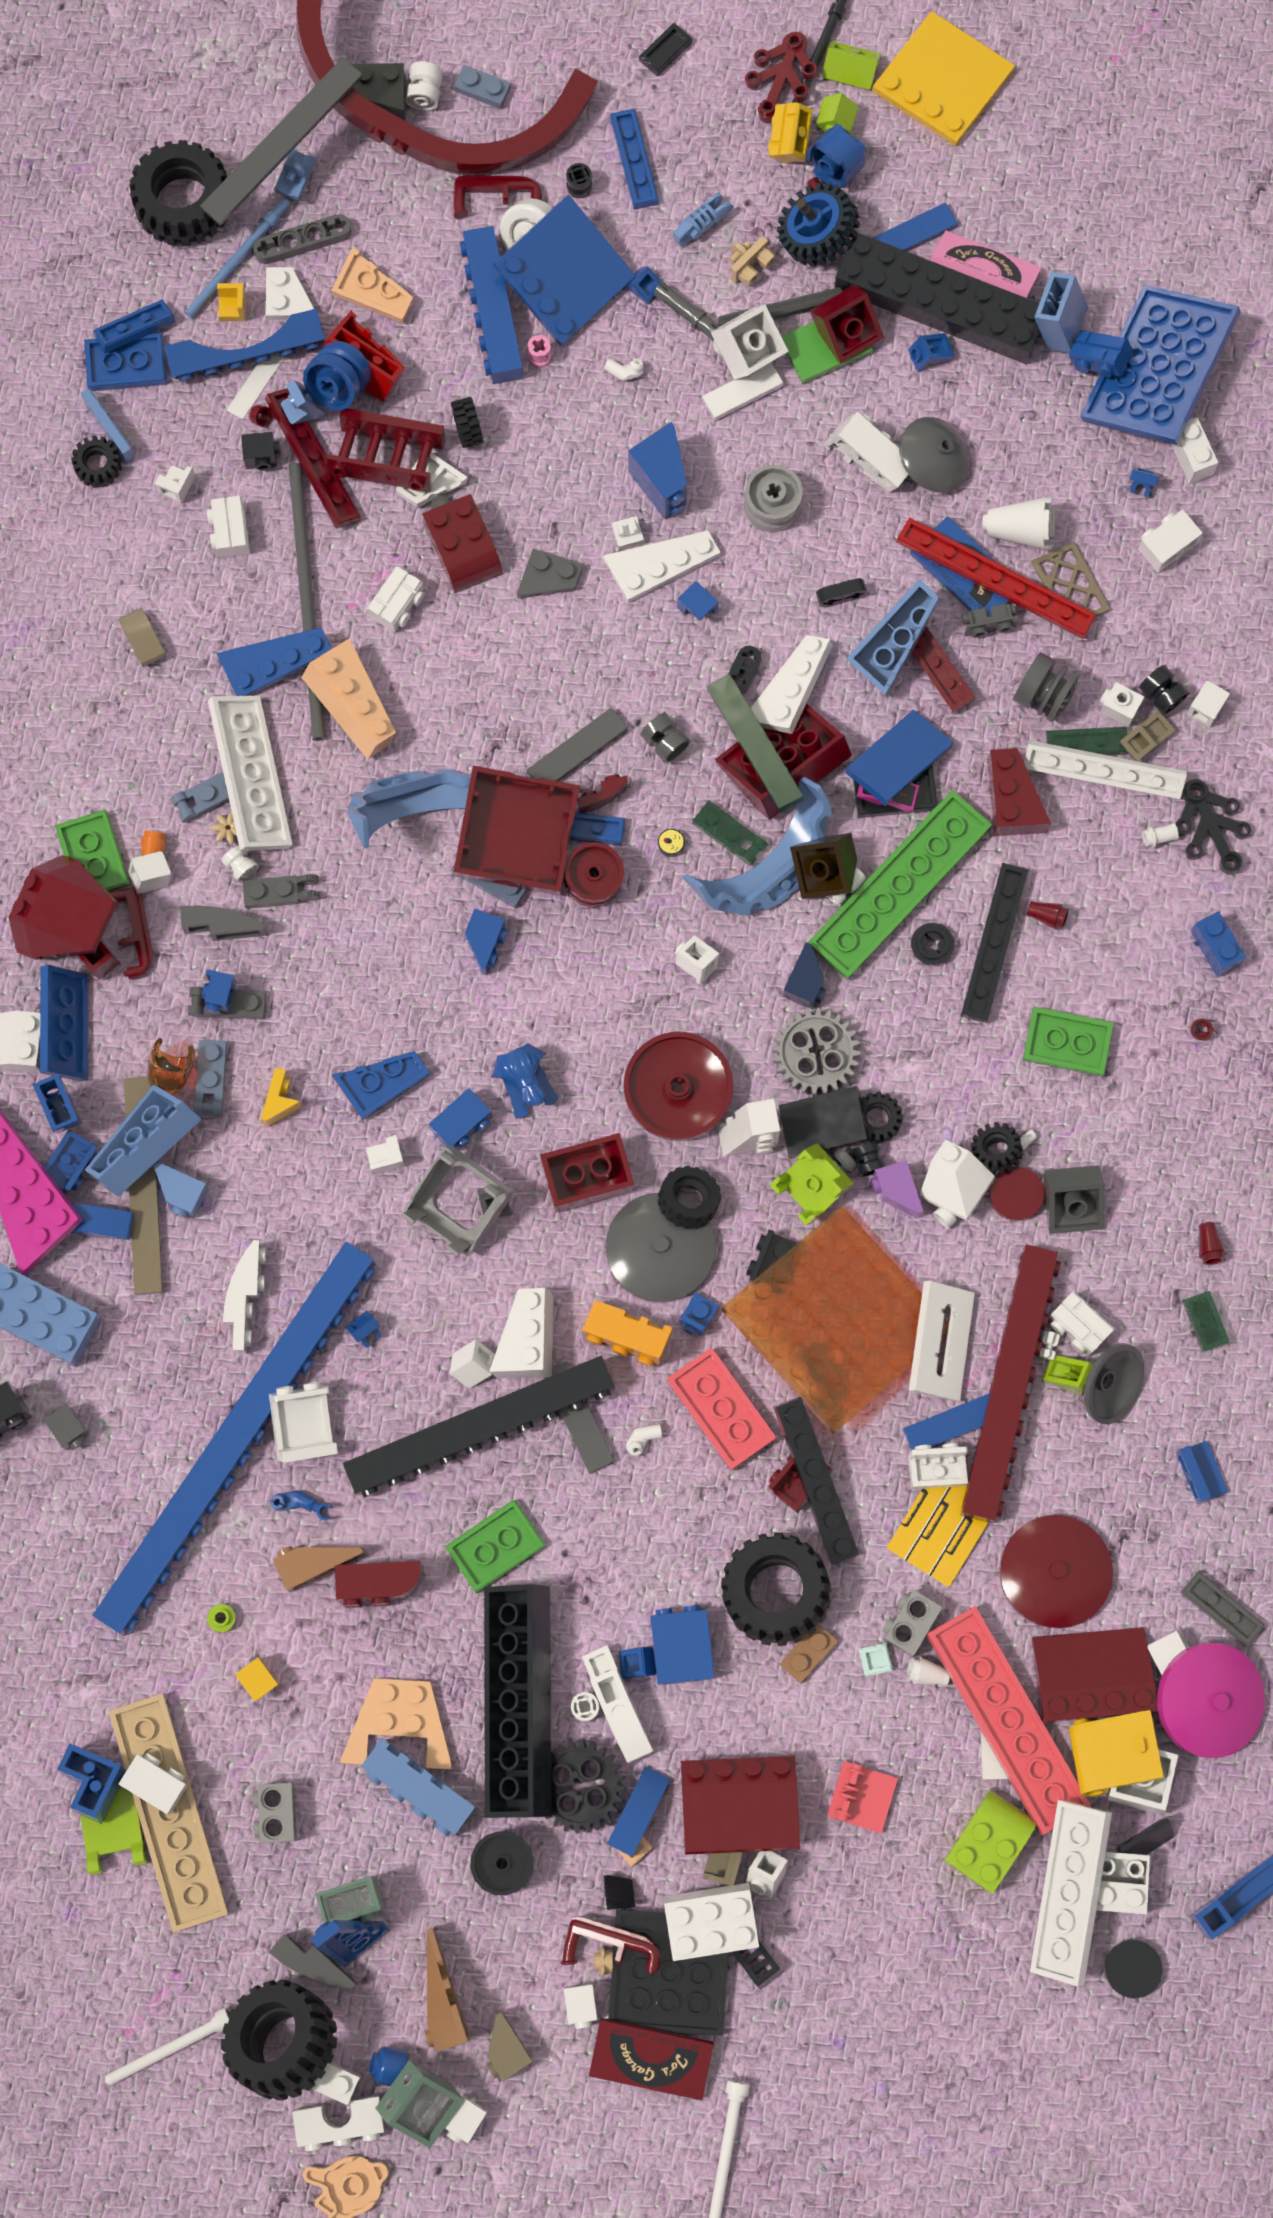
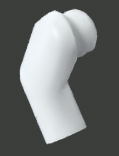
M610 358L606 362L604 370L618 379L626 381L641 376L644 363L640 359H633L630 364L622 366Z
M660 1424L634 1429L626 1443V1449L629 1454L639 1456L643 1452L648 1440L662 1438Z

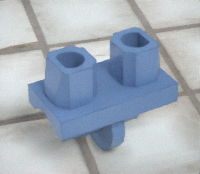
M293 150L283 165V170L274 188L275 192L282 194L285 198L299 201L316 163V157L304 155L297 150Z

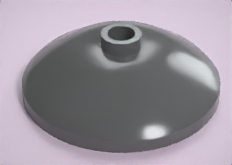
M922 417L913 421L903 431L899 442L901 462L908 475L918 485L929 491L944 493L956 489L966 480L971 466L970 452L964 438L955 427L939 418Z
M1127 1343L1115 1344L1102 1352L1091 1366L1084 1386V1402L1089 1416L1094 1421L1106 1425L1115 1423L1123 1418L1136 1402L1144 1380V1361L1136 1347Z

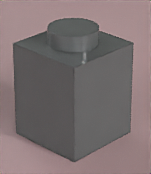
M67 1404L43 1420L65 1450L69 1448L75 1450L86 1442L85 1437L89 1435L77 1415Z

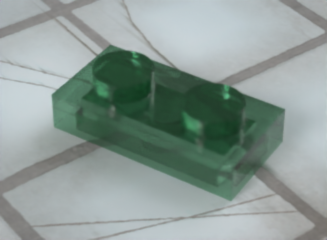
M1210 1291L1182 1301L1202 1353L1230 1343Z

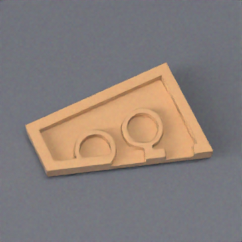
M352 247L331 290L332 295L402 324L414 302L413 297L391 278H387L377 269V266L363 258L354 247Z

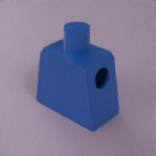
M58 1073L32 1084L52 1132L58 1134L82 1123L71 1095ZM52 1089H58L54 1093L47 1094Z

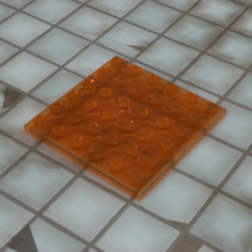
M841 1206L725 1304L721 1310L799 1397H802L803 1402L834 1435L912 1366L922 1293L849 1212ZM945 1318L943 1320L941 1340L948 1334L949 1322Z

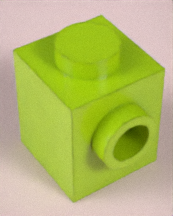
M843 93L826 96L823 98L816 125L825 133L835 124H839L850 134L859 106Z

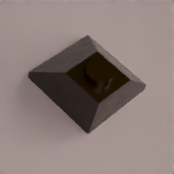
M852 833L826 836L790 847L802 899L847 894L852 891L857 863Z

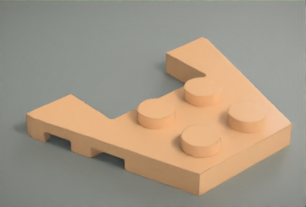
M373 1679L342 1755L341 1763L362 1765L368 1757L369 1735L428 1738L426 1768L452 1770V1763L431 1682Z

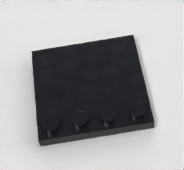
M616 1909L615 1927L646 1936L659 1949L661 1956L658 1972L650 1975L648 1970L645 1969L649 1955L626 1948L624 1960L619 1965L616 1964L615 1960L618 1947H613L608 2019L667 2032L723 2036L729 1952L673 1961L665 1912Z

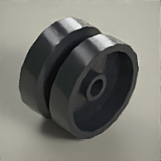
M497 1831L486 1835L476 1844L471 1854L470 1869L475 1882L482 1890L493 1895L506 1896L520 1891L529 1882L534 1871V1856L530 1846L522 1837L512 1832ZM499 1858L507 1860L508 1865L505 1869L497 1867V1860Z

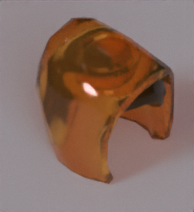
M158 1038L152 1045L148 1058V1083L150 1087L154 1084L167 1093L175 1095L183 1089L191 1075L195 1060V1050L190 1045L188 1046V1055L186 1057L171 1056L160 1051L159 1048L163 1041L161 1038Z

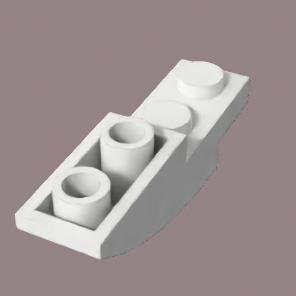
M253 1240L244 1252L233 1273L226 1295L223 1323L225 1326H234L233 1351L236 1354H247V1347L252 1346V1330H248V1319H253V1303H249V1299L260 1300V1292H265V1275H261V1265H266V1248H262L259 1240Z
M606 1645L582 1656L591 1678V1684L627 1763L629 1764L653 1753L652 1745L634 1702L630 1698L610 1647Z

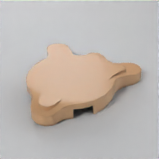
M357 2155L343 2157L327 2167L307 2166L303 2171V2179L307 2183L322 2189V2194L315 2199V2206L325 2212L328 2218H353L370 2210L377 2202L383 2182L389 2175L388 2166L384 2162H373Z

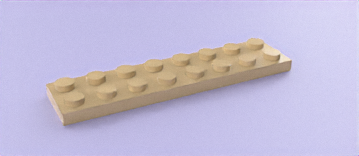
M162 1693L108 1711L126 1771L137 1754L144 1757L146 1753H149L161 1761L159 1767L166 1771H169L170 1768L177 1770L185 1776L183 1781L189 1784L171 1815L162 1812L133 1794L172 1932L175 1933L229 1915L165 1694Z

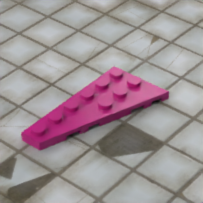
M0 1109V1213L20 1274L27 1275L83 1221V1218Z

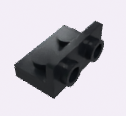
M770 1229L766 1236L761 1234L756 1250L760 1251L757 1261L751 1260L746 1275L750 1276L749 1284L780 1296L799 1243L776 1235Z

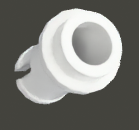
M1175 823L1158 828L1147 827L1142 832V838L1146 847L1155 848L1156 844L1178 840L1179 834Z

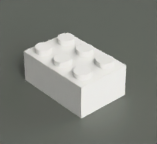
M749 1883L663 1896L673 1961L759 1947Z

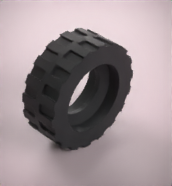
M678 1167L673 1172H669L667 1177H665L658 1193L659 1199L657 1202L658 1206H660V1212L666 1217L665 1219L674 1223L675 1226H681L684 1229H698L700 1226L704 1227L713 1219L721 1200L720 1186L717 1185L716 1179L711 1177L707 1171L700 1170L698 1167ZM682 1187L694 1188L701 1193L702 1204L694 1209L687 1208L678 1202L676 1193Z

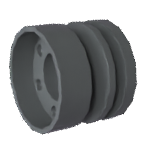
M1039 652L1018 687L1013 701L1027 709L1036 700L1041 702L1037 714L1041 716L1046 708L1050 707L1051 710L1047 720L1053 723L1056 717L1064 712L1073 697L1080 673L1073 671L1068 680L1064 679L1068 667L1064 665L1057 674L1053 673L1056 660Z

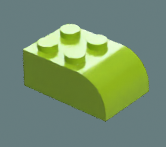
M989 1789L942 1861L989 1894H993L1027 1843L1037 1824L1029 1815Z

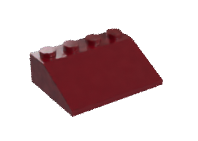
M807 703L792 734L763 728L798 788L799 781L803 777L817 784L852 756L845 736ZM738 742L715 759L719 767L766 818L771 820L780 813Z
M1144 1627L1031 1638L1039 1711L1043 1723L1114 1717L1151 1710V1713L1158 1712L1155 1681Z
M795 1756L681 1761L685 1855L800 1850Z

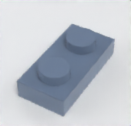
M463 65L454 84L455 92L499 109L502 108L511 89L510 82Z

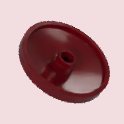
M688 1032L664 1033L645 1042L630 1059L624 1076V1096L631 1115L646 1131L666 1140H691L711 1131L726 1115L733 1095L732 1071L723 1053L707 1039Z
M1048 1515L1029 1521L1012 1535L1003 1550L999 1574L1003 1592L1010 1605L1019 1615L1038 1626L1061 1629L1078 1625L1099 1611L1110 1593L1113 1580V1566L1107 1546L1090 1526L1069 1516Z

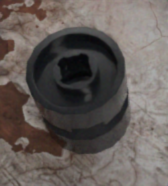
M1165 664L1154 670L1139 685L1141 691L1149 699H1155L1154 705L1163 715L1174 710L1190 693L1180 681H1174L1175 675Z

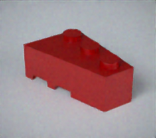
M351 310L327 337L324 346L332 341H342L358 349L368 361L371 370L370 382L364 390L384 403L395 390L405 367L385 345L380 347L371 337L373 333L368 327L364 329L355 320L356 315Z

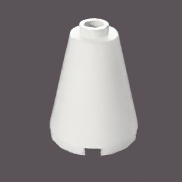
M1047 496L989 509L988 514L983 515L982 528L987 530L988 536L1043 550H1052L1053 544H1048L1049 537L1055 536V507H1050V503L1054 501V498Z

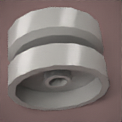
M774 464L760 467L751 474L746 482L744 510L746 517L753 526L761 531L776 533L785 531L796 522L800 516L803 495L801 481L797 475L785 466Z

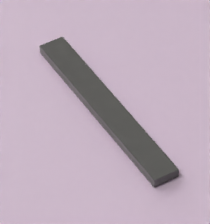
M342 57L200 205L201 209L221 226L363 78L362 73Z

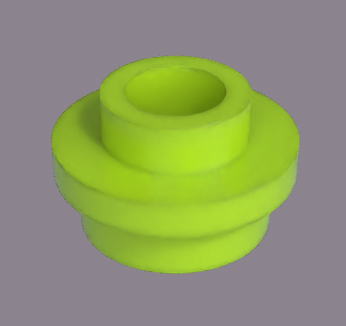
M225 1604L213 1606L207 1615V1622L210 1628L220 1633L229 1631L236 1621L234 1610ZM219 1613H224L226 1615L225 1622L218 1623L216 1616Z

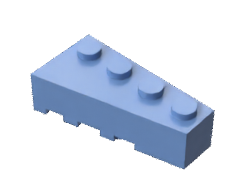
M153 1084L87 1166L85 1171L104 1188L119 1197L202 1119L183 1101Z

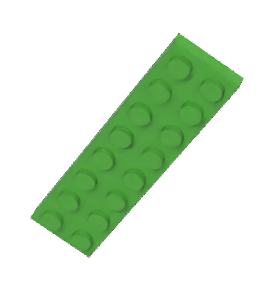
M951 790L808 941L812 949L848 980L991 829L992 824L956 792Z

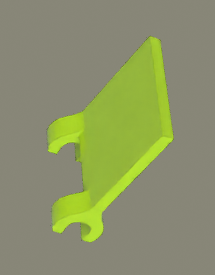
M125 1788L118 1789L102 1824L80 1815L88 1874L92 1876L103 1873L100 1856L130 1849L133 1864H136V1866L148 1864L140 1818L132 1792Z

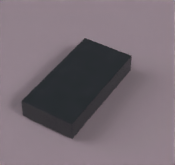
M673 23L639 56V61L658 77L692 44V37Z

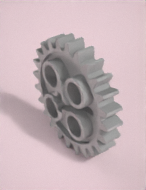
M807 1008L805 1017L796 1012L795 1022L787 1018L785 1023L788 1028L780 1026L778 1031L782 1036L774 1037V1042L780 1045L772 1047V1053L779 1054L773 1058V1063L781 1064L776 1069V1073L785 1072L782 1082L785 1083L792 1080V1090L798 1085L802 1086L801 1094L803 1095L807 1089H811L812 1096L816 1095L817 1089H821L823 1094L827 1093L828 1087L833 1091H837V1083L839 1082L841 1085L846 1086L847 1081L844 1076L853 1078L854 1072L850 1068H858L859 1065L853 1058H859L861 1052L853 1049L857 1048L860 1042L851 1040L856 1035V1031L847 1032L850 1023L848 1021L841 1025L839 1023L840 1014L834 1019L830 1018L831 1010H828L825 1016L821 1015L820 1008H817L815 1015H811ZM810 1029L814 1030L816 1047L818 1051H821L819 1061L823 1075L818 1074L816 1056L814 1053H811L813 1043L809 1034ZM823 1031H828L833 1034L834 1039L825 1042L820 1039L819 1034ZM801 1036L806 1039L807 1044L804 1047H797L793 1044L792 1040L795 1037ZM829 1057H834L839 1060L840 1065L836 1068H830L826 1065L825 1060ZM803 1062H807L812 1065L813 1070L810 1073H803L799 1070L798 1066Z

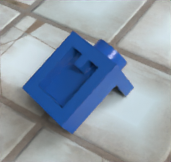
M946 333L922 335L908 349L916 371H922L929 363L950 361L955 356Z
M694 1293L684 1313L679 1318V1323L683 1325L681 1329L693 1336H696L697 1333L703 1336L719 1305Z

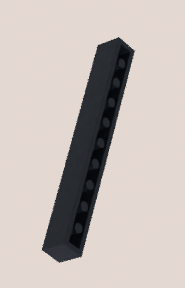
M601 1355L343 1463L355 1495L362 1494L363 1498L378 1493V1487L388 1483L389 1487H393L404 1482V1476L414 1473L416 1477L431 1471L430 1465L440 1462L441 1466L457 1460L455 1455L464 1451H466L467 1455L483 1449L481 1444L492 1440L493 1444L509 1438L507 1433L518 1430L519 1433L534 1428L533 1423L543 1419L545 1423L560 1417L559 1412L569 1408L570 1412L585 1407L584 1401L595 1397L596 1401L612 1395L611 1390L615 1389V1386Z

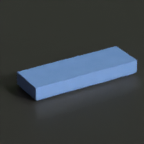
M88 388L81 392L84 404L107 437L116 446L126 464L134 460L135 456L131 446L93 392Z

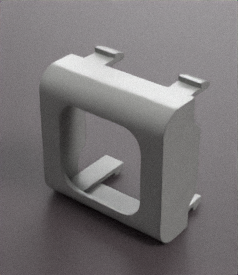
M451 1144L444 1146L437 1159L431 1164L420 1181L402 1216L412 1224L419 1221L448 1242L449 1245H447L446 1249L457 1257L461 1253L468 1257L480 1246L511 1199L514 1190ZM454 1166H463L486 1182L488 1185L484 1188V1191L494 1197L493 1202L482 1219L473 1229L461 1227L438 1210L434 1204L435 1193Z

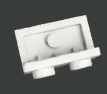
M957 1443L945 1444L942 1448L932 1449L931 1445L916 1446L915 1450H912L908 1455L911 1489L967 1486L968 1477L965 1459L968 1453L967 1447H959Z

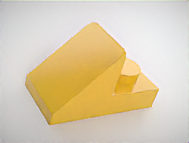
M276 1067L274 1069L261 1116V1121L265 1126L276 1123L302 1107L300 1101L283 1097V1094H288L291 1085V1079H288V1074L284 1069Z

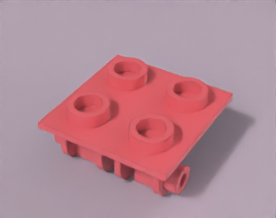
M843 1761L827 1816L882 1834L898 1778L864 1768L858 1764Z

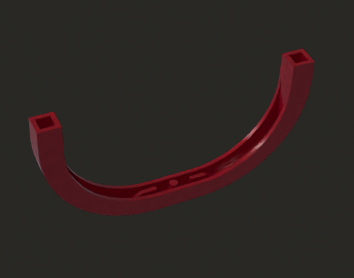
M297 0L296 29L298 44L306 69L316 85L335 66L325 45L322 33L321 5L323 0ZM575 68L557 102L541 120L513 137L490 143H460L436 137L364 98L354 88L341 99L334 109L351 124L366 132L372 140L388 144L400 155L406 154L424 164L457 173H495L525 165L539 158L564 139L584 112L595 92L598 80Z

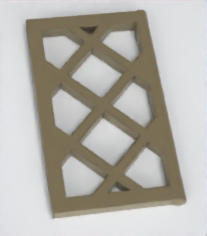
M1075 542L1031 561L1045 588L1053 591L1052 583L1067 587L1068 589L1064 597L1068 599L1071 589L1085 593L1086 597L1082 605L1084 608H1086L1090 595L1096 597L1101 608L1097 610L1086 608L1097 614L1096 617L1110 610ZM1071 550L1077 560L1076 565L1062 561L1063 553ZM1046 561L1055 564L1052 575H1045L1039 564ZM1058 566L1074 570L1070 583L1055 578ZM1077 572L1085 575L1089 583L1088 589L1073 584Z

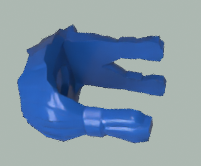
M529 1043L509 1053L497 1056L491 1077L503 1079L506 1091L511 1099L515 1119H521L529 1114L525 1104L531 1107L543 1103L545 1105H552L558 1100V1095L554 1092L545 1072L539 1064L541 1058L547 1052Z

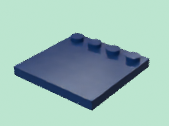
M569 194L560 200L492 264L559 345H563L635 277V274Z

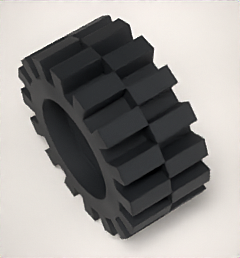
M472 397L452 401V413L462 448L484 443Z
M96 435L92 436L91 441L87 437L84 438L83 445L78 442L76 444L78 449H73L72 454L74 457H71L79 480H83L87 486L91 483L93 488H97V484H100L101 487H106V481L112 484L114 482L113 477L118 478V470L122 468L120 455L111 440L107 442L103 436L98 440ZM94 454H102L106 457L107 461L101 469L92 470L87 466L88 458Z
M876 1092V1094L868 1093L866 1097L863 1096L861 1098L869 1143L878 1142V1144H883L884 1141L887 1140L888 1142L892 1140L893 1136L897 1135L903 1120L902 1108L898 1106V1101L895 1098H890L888 1093L886 1095H882L881 1092ZM874 1108L883 1109L888 1115L887 1124L880 1128L871 1126L867 1121L868 1112Z
M994 1122V1127L992 1128L990 1124H986L985 1131L981 1128L978 1129L979 1136L974 1134L972 1138L974 1143H971L973 1155L994 1176H996V1171H999L1000 1176L1005 1175V1169H1008L1009 1173L1014 1171L1012 1165L1018 1167L1020 1164L1019 1159L1023 1158V1148L1020 1136L1016 1133V1130L1013 1127L1009 1129L1006 1123H1003L1002 1127H1000L999 1122ZM1003 1142L1008 1146L1007 1150L1001 1155L992 1156L987 1153V1148L993 1143Z

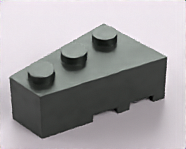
M404 63L352 64L363 76L353 88L372 103L406 121Z

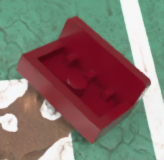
M789 1454L787 1458L788 1463L782 1470L778 1469L773 1473L769 1480L768 1488L773 1495L798 1514L808 1500L791 1454ZM827 1465L828 1471L831 1474L833 1470Z

